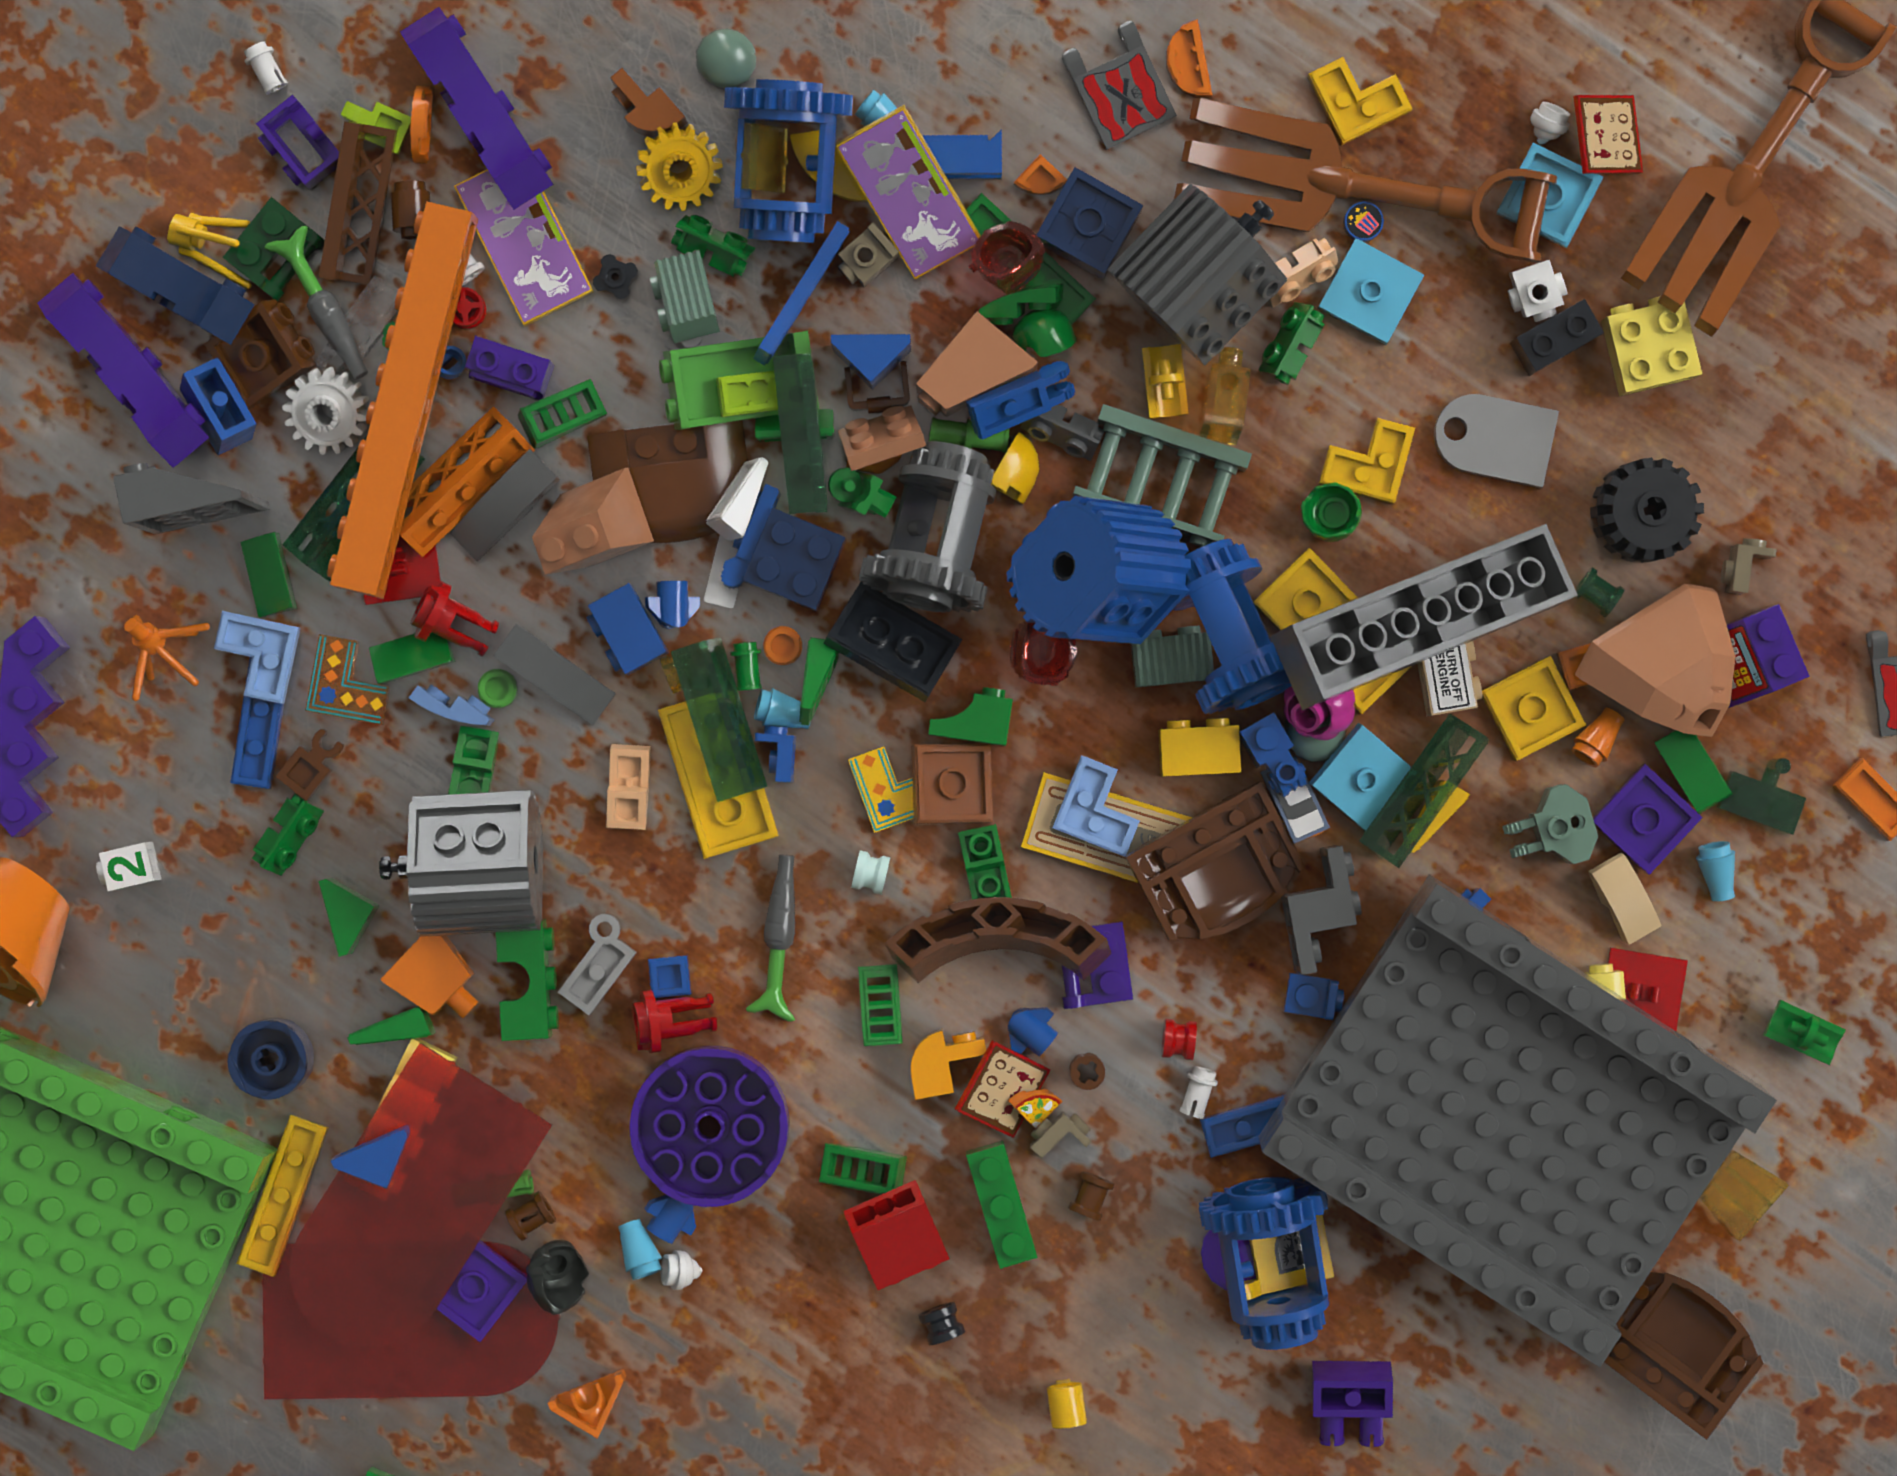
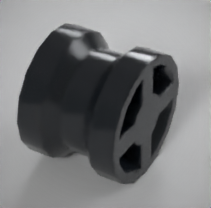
M955 1302L941 1304L918 1315L920 1322L926 1325L928 1329L927 1341L929 1345L940 1344L965 1333L963 1324L957 1321L955 1315L957 1312Z

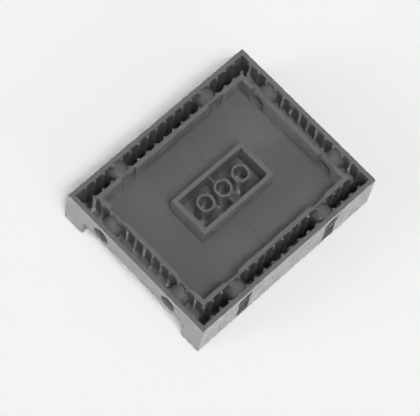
M1429 874L1259 1135L1262 1152L1590 1362L1601 1367L1622 1335L1616 1323L1745 1128L1755 1134L1777 1100L1760 1084Z

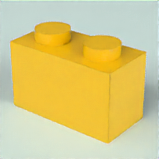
M1229 718L1206 719V727L1195 728L1190 727V720L1167 721V729L1158 730L1161 777L1241 773L1239 725L1230 726Z

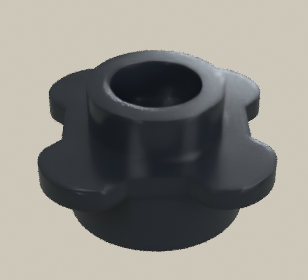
M612 254L605 255L601 259L602 268L600 273L593 279V286L597 291L606 290L614 294L617 299H625L630 294L629 287L632 283V278L637 276L638 269L632 262L625 264L616 260V257ZM614 273L619 275L618 280L612 279Z

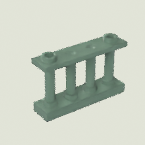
M1103 404L1097 422L1104 425L1102 431L1106 432L1097 461L1087 489L1075 486L1072 496L1120 501L1102 495L1120 438H1125L1126 433L1141 437L1140 444L1143 446L1124 502L1140 504L1157 451H1162L1163 445L1177 449V456L1180 459L1162 513L1165 514L1162 518L1171 519L1175 523L1172 529H1178L1181 533L1191 536L1189 542L1194 545L1203 547L1207 544L1223 540L1225 536L1215 533L1213 530L1231 476L1236 475L1237 470L1243 472L1247 470L1252 454ZM1200 458L1215 462L1214 469L1217 472L1197 527L1177 520L1176 517L1194 463H1199Z

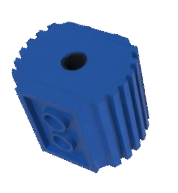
M1074 496L1070 501H1060L1052 506L1041 524L1024 537L1022 545L1012 555L1011 568L1006 572L1007 582H1013V586L1009 591L1013 598H1018V602L1015 604L1017 610L1026 612L1023 616L1025 621L1035 623L1033 628L1039 632H1046L1044 635L1056 638L1141 644L1190 591L1185 586L1186 574L1191 569V559H1187L1184 556L1189 551L1186 543H1180L1179 541L1182 538L1180 530L1172 529L1175 523L1171 519L1162 518L1165 514L1160 510L1152 509L1151 506Z

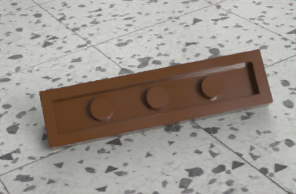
M344 121L319 278L372 285L398 130ZM365 133L386 137L384 154L374 161H371L363 150ZM362 157L367 165L359 170ZM382 161L381 173H379L375 166ZM371 170L379 182L378 191L365 200L356 188L357 181L361 175ZM356 197L357 200L360 202V205L353 209L354 199ZM376 200L373 212L369 204ZM364 208L372 220V227L369 233L359 239L350 227L352 216ZM348 236H350L354 242L349 247H347ZM369 239L367 251L362 243ZM356 247L366 259L364 275L343 272L345 255Z

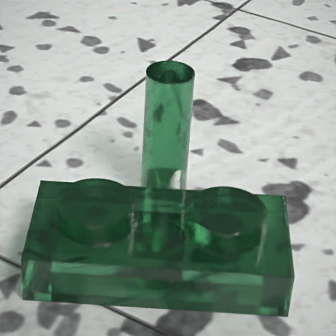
M1774 758L1768 761L1761 781L1730 771L1726 783L1733 794L1719 802L1717 808L1793 835L1806 798L1776 787L1780 774L1789 772L1791 763L1786 758Z

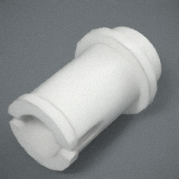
M263 41L244 51L247 57L244 62L246 65L252 66L264 89V93L269 95L284 88L288 82L272 56L273 48L267 47Z
M1194 1066L1193 1071L1187 1074L1190 1081L1179 1111L1189 1115L1193 1102L1196 1100L1197 1105L1193 1117L1203 1119L1212 1086H1217L1218 1081L1215 1080L1216 1072Z

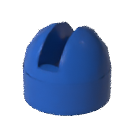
M447 346L440 376L443 379L452 380L459 377L464 371L466 357L461 349L455 346ZM453 358L457 360V363L448 371L443 369Z

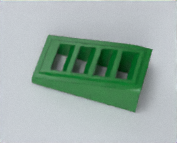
M588 379L520 408L518 419L531 446L536 449L606 416L607 412L592 380ZM581 393L591 410L587 414L584 413L576 397ZM567 400L576 416L573 420H570L563 406V402ZM554 408L561 425L555 426L548 409ZM538 414L546 429V431L542 433L540 432L533 418V416H536Z
M810 637V640H808L799 722H801V725H809L813 719L839 659V652L823 644L825 639Z
M897 964L858 967L863 1046L902 1044ZM890 976L891 984L870 986L867 984V978ZM891 992L892 1000L869 1001L868 994ZM892 1008L893 1016L870 1017L869 1010ZM893 1024L894 1026L893 1032L871 1033V1026Z
M417 1006L352 1032L347 1038L350 1045L424 1038L435 1034L436 1031L429 1013Z
M825 1143L819 1182L884 1194L903 1185L907 1156ZM838 1154L844 1155L841 1176L835 1175ZM859 1158L856 1179L851 1178L853 1159ZM870 1161L875 1162L872 1181L867 1180ZM889 1164L890 1169L887 1184L882 1183L885 1165Z

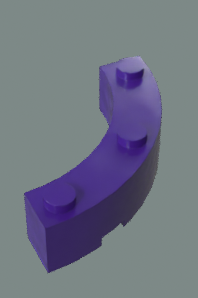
M438 7L400 31L433 85L442 82L445 90L440 92L442 98L513 210L554 185L546 173L552 168L540 148L532 151L508 114L514 110V107L502 89L497 93L493 91L460 38L465 36L466 33L454 14L446 18L441 8Z
M72 273L37 304L45 318L78 353L82 349H86L89 353L87 359L96 368L94 370L116 399L122 405L124 404L127 409H130L133 413L131 418L148 443L174 468L209 439V436L201 426L206 422V419L192 403L188 405L184 403L158 370L163 364L149 347L142 350L102 305L100 300L104 296L89 279L82 283Z

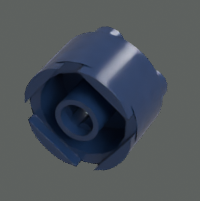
M281 1018L264 1019L246 1026L237 1034L228 1054V1070L233 1082L245 1093L260 1099H277L297 1090L308 1079L314 1066L313 1046L305 1031L293 1021ZM268 1051L270 1053L276 1052L279 1059L275 1062V1066L273 1064L266 1065L264 1062V1057L269 1055Z

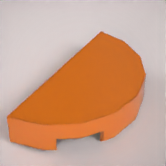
M1198 19L1184 24L1172 36L1166 51V68L1171 80L1182 92L1194 97L1212 98L1213 94Z
M418 85L414 91L410 132L411 153L414 163L427 164L430 158L434 88L432 86Z

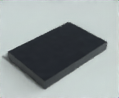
M861 581L823 644L926 702L962 639L903 604L891 600L882 592L871 589V586L864 585L863 581Z

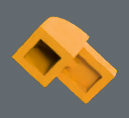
M943 1028L925 1036L915 1048L911 1060V1079L915 1100L954 1093L949 1062L984 1055L986 1052L984 1037L976 1038L975 1031L952 1035L953 1042L946 1044Z

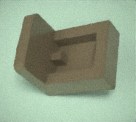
M1744 538L1743 544L1731 546L1729 560H1724L1721 569V583L1726 584L1725 593L1738 595L1748 593L1753 557L1771 559L1776 557L1777 549L1766 548L1767 541L1750 538Z
M1062 1112L1052 1122L1046 1118L1033 1130L1030 1135L1034 1140L1030 1143V1147L1042 1159L1069 1131L1087 1147L1092 1142L1086 1135L1091 1128L1076 1113L1069 1118Z

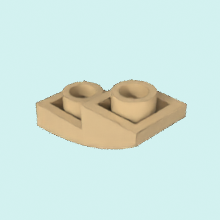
M1623 853L1615 855L1588 871L1600 902L1609 908L1622 941L1630 945L1662 926L1641 881Z

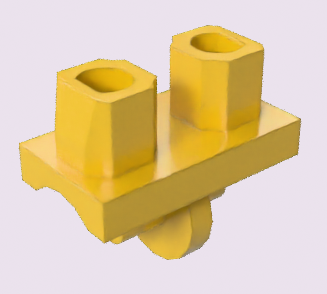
M1181 344L1142 348L1149 419L1188 415Z

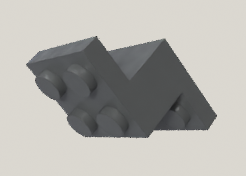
M1333 845L1320 848L1326 881L1325 887L1287 893L1281 897L1294 971L1301 975L1317 972L1316 963L1322 962L1319 941L1314 939V937L1311 938L1310 933L1356 925V915L1362 914L1358 892L1351 890L1348 877L1354 876L1352 856L1350 852L1346 853L1343 851V846Z

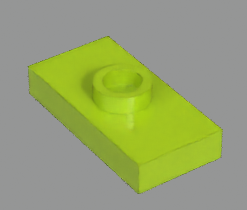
M795 368L716 378L721 417L800 407Z

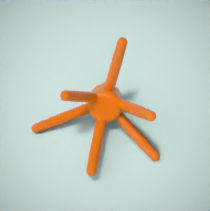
M134 615L133 618H130L125 623V631L132 636L134 646L140 649L132 693L133 701L140 699L144 673L146 672L149 681L155 678L150 655L158 654L191 685L197 686L199 684L198 679L163 647L166 642L165 638L197 636L199 632L210 629L208 623L171 629H158L149 622L143 623L138 615Z

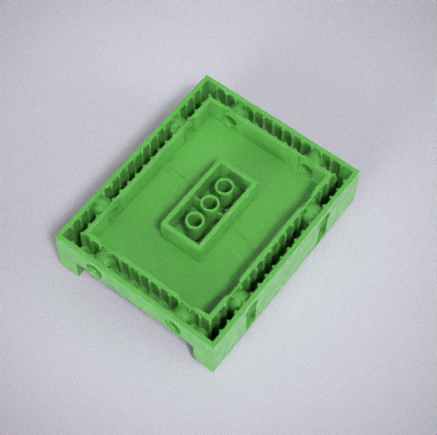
M0 1026V1392L132 1451H135L154 1435L265 1184L278 1148Z

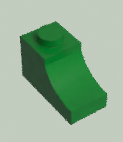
M983 687L982 694L974 693L973 702L963 712L950 718L930 719L928 735L1006 746L1013 699L1005 698L1006 690Z

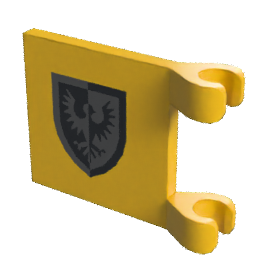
M1316 1215L1325 1279L1334 1277L1323 1215ZM1299 1231L1272 1238L1249 1240L1256 1279L1244 1281L1247 1300L1307 1284Z

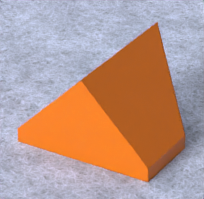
M623 1368L554 1395L547 1402L549 1409L598 1439L626 1379V1372Z

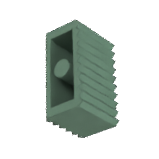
M694 250L692 253L687 252L685 255L671 256L670 258H664L662 261L657 259L654 262L657 276L650 277V282L655 300L663 299L664 308L657 309L662 331H670L674 343L720 332L700 251Z
M1200 625L1177 628L1178 635L1162 637L1161 630H1153L1141 644L1130 643L1135 688L1205 681V678L1214 671L1211 641L1207 632L1201 633Z

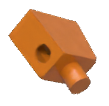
M447 935L421 936L380 979L384 984L432 1015L437 1014L447 1004L464 1019L479 1003L463 987L475 973Z

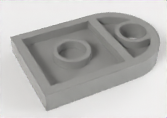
M1464 395L1450 402L1440 412L1434 427L1435 446L1441 458L1458 471L1541 489L1544 486L1559 411L1486 395ZM1449 419H1458L1464 424L1465 435L1461 440L1454 441L1445 435L1444 425Z

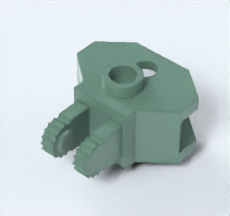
M1567 784L1546 788L1536 812L1529 814V818L1502 826L1504 834L1513 835L1530 827L1533 828L1536 841L1515 845L1510 849L1512 858L1536 851H1550L1568 864H1577L1590 859L1598 839L1597 829L1587 798ZM1574 815L1579 820L1576 828H1573L1570 822Z

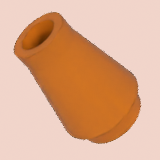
M1606 707L1574 739L1575 745L1571 750L1572 753L1585 764L1597 768L1601 762L1607 761L1619 729L1625 719L1618 712Z

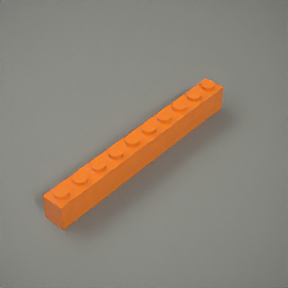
M426 201L424 211L417 213L414 233L418 234L415 248L408 250L404 265L405 272H408L405 287L398 289L395 299V310H399L396 323L389 326L386 334L385 347L389 348L386 363L379 365L376 374V386H379L376 402H370L366 414V424L370 425L367 439H362L359 443L356 461L360 463L357 478L350 480L347 490V500L351 501L348 514L341 517L338 525L337 538L341 539L338 554L331 556L328 565L327 575L331 578L330 585L336 588L384 599L479 220L473 212Z

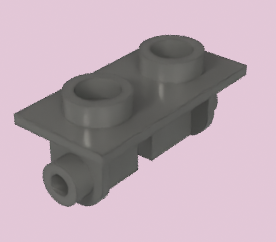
M1055 405L1051 407L1052 410L1022 423L1020 429L1027 431L1033 438L1053 443L1063 448L1069 455L1076 458L1083 457L1091 461L1104 434L1103 429L1098 427L1100 423L1076 412L1070 423L1062 421L1067 408L1061 405Z

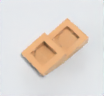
M611 745L606 828L646 829L651 746Z

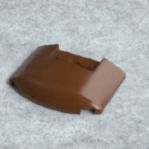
M743 420L675 430L674 424L630 430L622 429L587 436L593 481L623 468H629L654 539L652 543L684 542L716 533L714 529L706 524V520L743 464L748 461Z
M1258 782L1222 799V802L1159 837L1150 839L1125 856L1167 939L1179 941L1178 938H1211L1249 923L1272 907L1288 891L1286 887L1295 870L1300 873L1304 867V863L1262 782Z
M1665 1272L1664 1274L1649 1273L1616 1323L1622 1335L1604 1361V1363L1706 1440L1709 1439L1764 1365L1761 1355L1758 1356L1747 1330L1722 1303L1689 1281Z

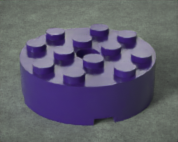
M723 1046L691 1048L675 1054L663 1062L642 1084L633 1103L630 1117L631 1145L642 1171L666 1195L685 1204L701 1207H717L735 1203L759 1189L772 1176L779 1165L787 1146L790 1129L789 1111L785 1096L770 1071L748 1054ZM709 1115L715 1117L721 1126L719 1134L714 1137L703 1135L699 1129L701 1118Z

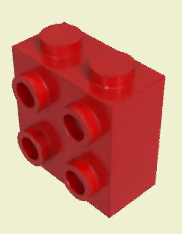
M916 1180L843 1211L877 1290L895 1285L910 1276L934 1268L938 1264L950 1259Z

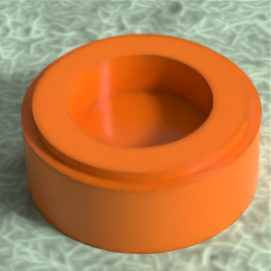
M779 626L767 633L763 642V649L766 657L771 662L785 666L794 663L800 657L803 643L800 635L794 629Z

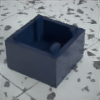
M1074 167L1036 234L1035 242L1103 280L1108 272L1107 269L1114 262L1140 216L1143 205Z

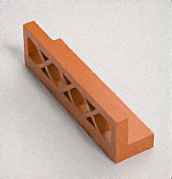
M493 406L412 483L407 507L413 506V509L403 520L400 536L423 557L462 520L484 494L529 449L533 452L535 449ZM497 422L501 425L491 437L484 438L485 433ZM470 452L469 458L463 464L456 465L457 460L464 453ZM441 479V484L433 492H428L429 486L436 480Z

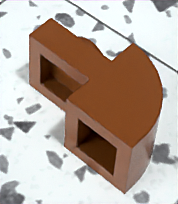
M623 68L610 77L613 85L616 87L611 91L613 96L626 110L630 106L634 108L624 119L627 125L637 133L648 137H657L658 127L668 131L671 130L673 123L677 122L679 129L688 123L684 114L660 87L647 97Z

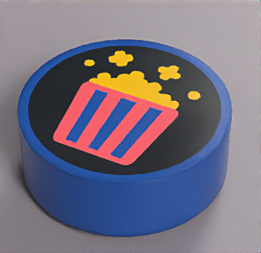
M1362 201L1355 203L1344 216V229L1353 240L1356 238L1363 242L1371 241L1378 236L1383 228V214L1371 202Z

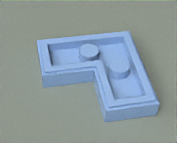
M222 611L214 649L252 657L243 696L284 704L301 628Z
M1081 755L1052 828L1125 857L1140 820L1104 806L1118 769Z

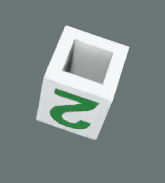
M153 842L139 843L99 853L101 862L96 863L97 874L100 883L106 885L108 891L121 890L162 880Z

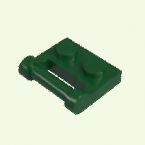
M271 197L238 237L239 246H231L222 258L278 302L284 295L283 288L296 273L290 262L286 260L270 280L263 276L279 255L276 252L265 249V245L277 240H289L298 228L307 225ZM308 227L304 243V256L306 260L316 248L320 250L325 242L310 227Z

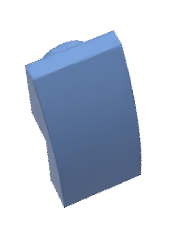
M431 684L428 689L417 685L409 696V699L421 707L454 721L491 726L495 720L487 714L491 708L474 695H471L468 700L458 696L450 707L446 704L450 697Z

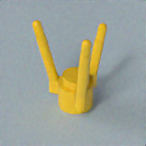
M190 213L189 217L175 214L169 226L167 240L169 244L179 247V254L195 259L246 289L251 288V282L195 250V247L201 249L205 240L232 247H238L240 244L237 239L208 232L207 226L204 225L247 228L250 221L207 217Z

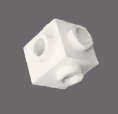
M1545 260L1509 273L1513 289L1508 290V295L1514 312L1521 311L1523 317L1533 315L1535 322L1557 315L1555 307L1564 305L1562 296L1568 295L1561 272L1554 274L1550 260ZM1536 285H1539L1543 290V295L1539 300L1535 299L1532 295V290Z

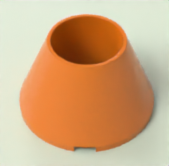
M4 857L0 858V995L27 1007H31L35 1001H38L36 1006L41 1007L47 998L70 907L62 895L47 881L20 863Z

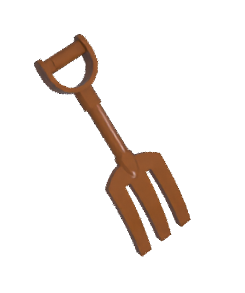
M1808 0L1795 25V46L1803 63L1788 84L1787 88L1789 91L1743 162L1737 164L1733 171L1714 166L1690 167L1664 205L1620 279L1639 290L1703 196L1710 199L1711 203L1681 255L1658 303L1673 313L1678 311L1713 257L1741 219L1748 225L1726 262L1694 324L1696 328L1712 337L1721 326L1751 272L1780 228V222L1772 203L1759 188L1763 182V174L1809 103L1815 102L1829 78L1848 77L1863 70L1882 52L1894 33L1896 25L1889 22L1884 26L1845 0ZM1814 11L1870 46L1871 48L1862 59L1853 63H1837L1825 58L1816 49L1810 34V22Z
M1193 98L1189 118L1191 120L1311 151L1309 160L1236 149L1193 140L1185 141L1181 162L1303 193L1302 201L1297 202L1197 186L1200 191L1202 190L1209 198H1212L1233 218L1240 219L1245 212L1253 215L1256 212L1253 204L1261 200L1272 209L1274 216L1270 221L1262 218L1259 223L1309 233L1326 217L1336 198L1347 199L1348 197L1438 212V216L1470 221L1478 240L1490 252L1515 260L1541 262L1542 254L1536 252L1549 185H1556V175L1529 169H1505L1491 175L1475 191L1447 185L1439 188L1355 173L1351 168L1342 167L1338 142L1328 124L1270 114L1204 98ZM1506 181H1525L1513 245L1508 247L1495 242L1485 232L1480 221V207L1484 197L1495 186ZM1177 183L1174 199L1189 184Z

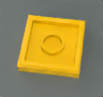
M1551 656L1482 690V698L1515 761L1586 726Z

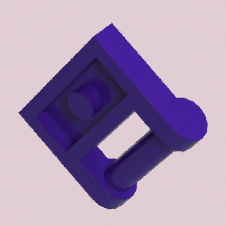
M1122 921L1092 926L1107 938L1112 953L1090 974L1092 993L1081 994L1079 976L1061 964L1066 995L1062 997L1063 1009L1133 1000Z

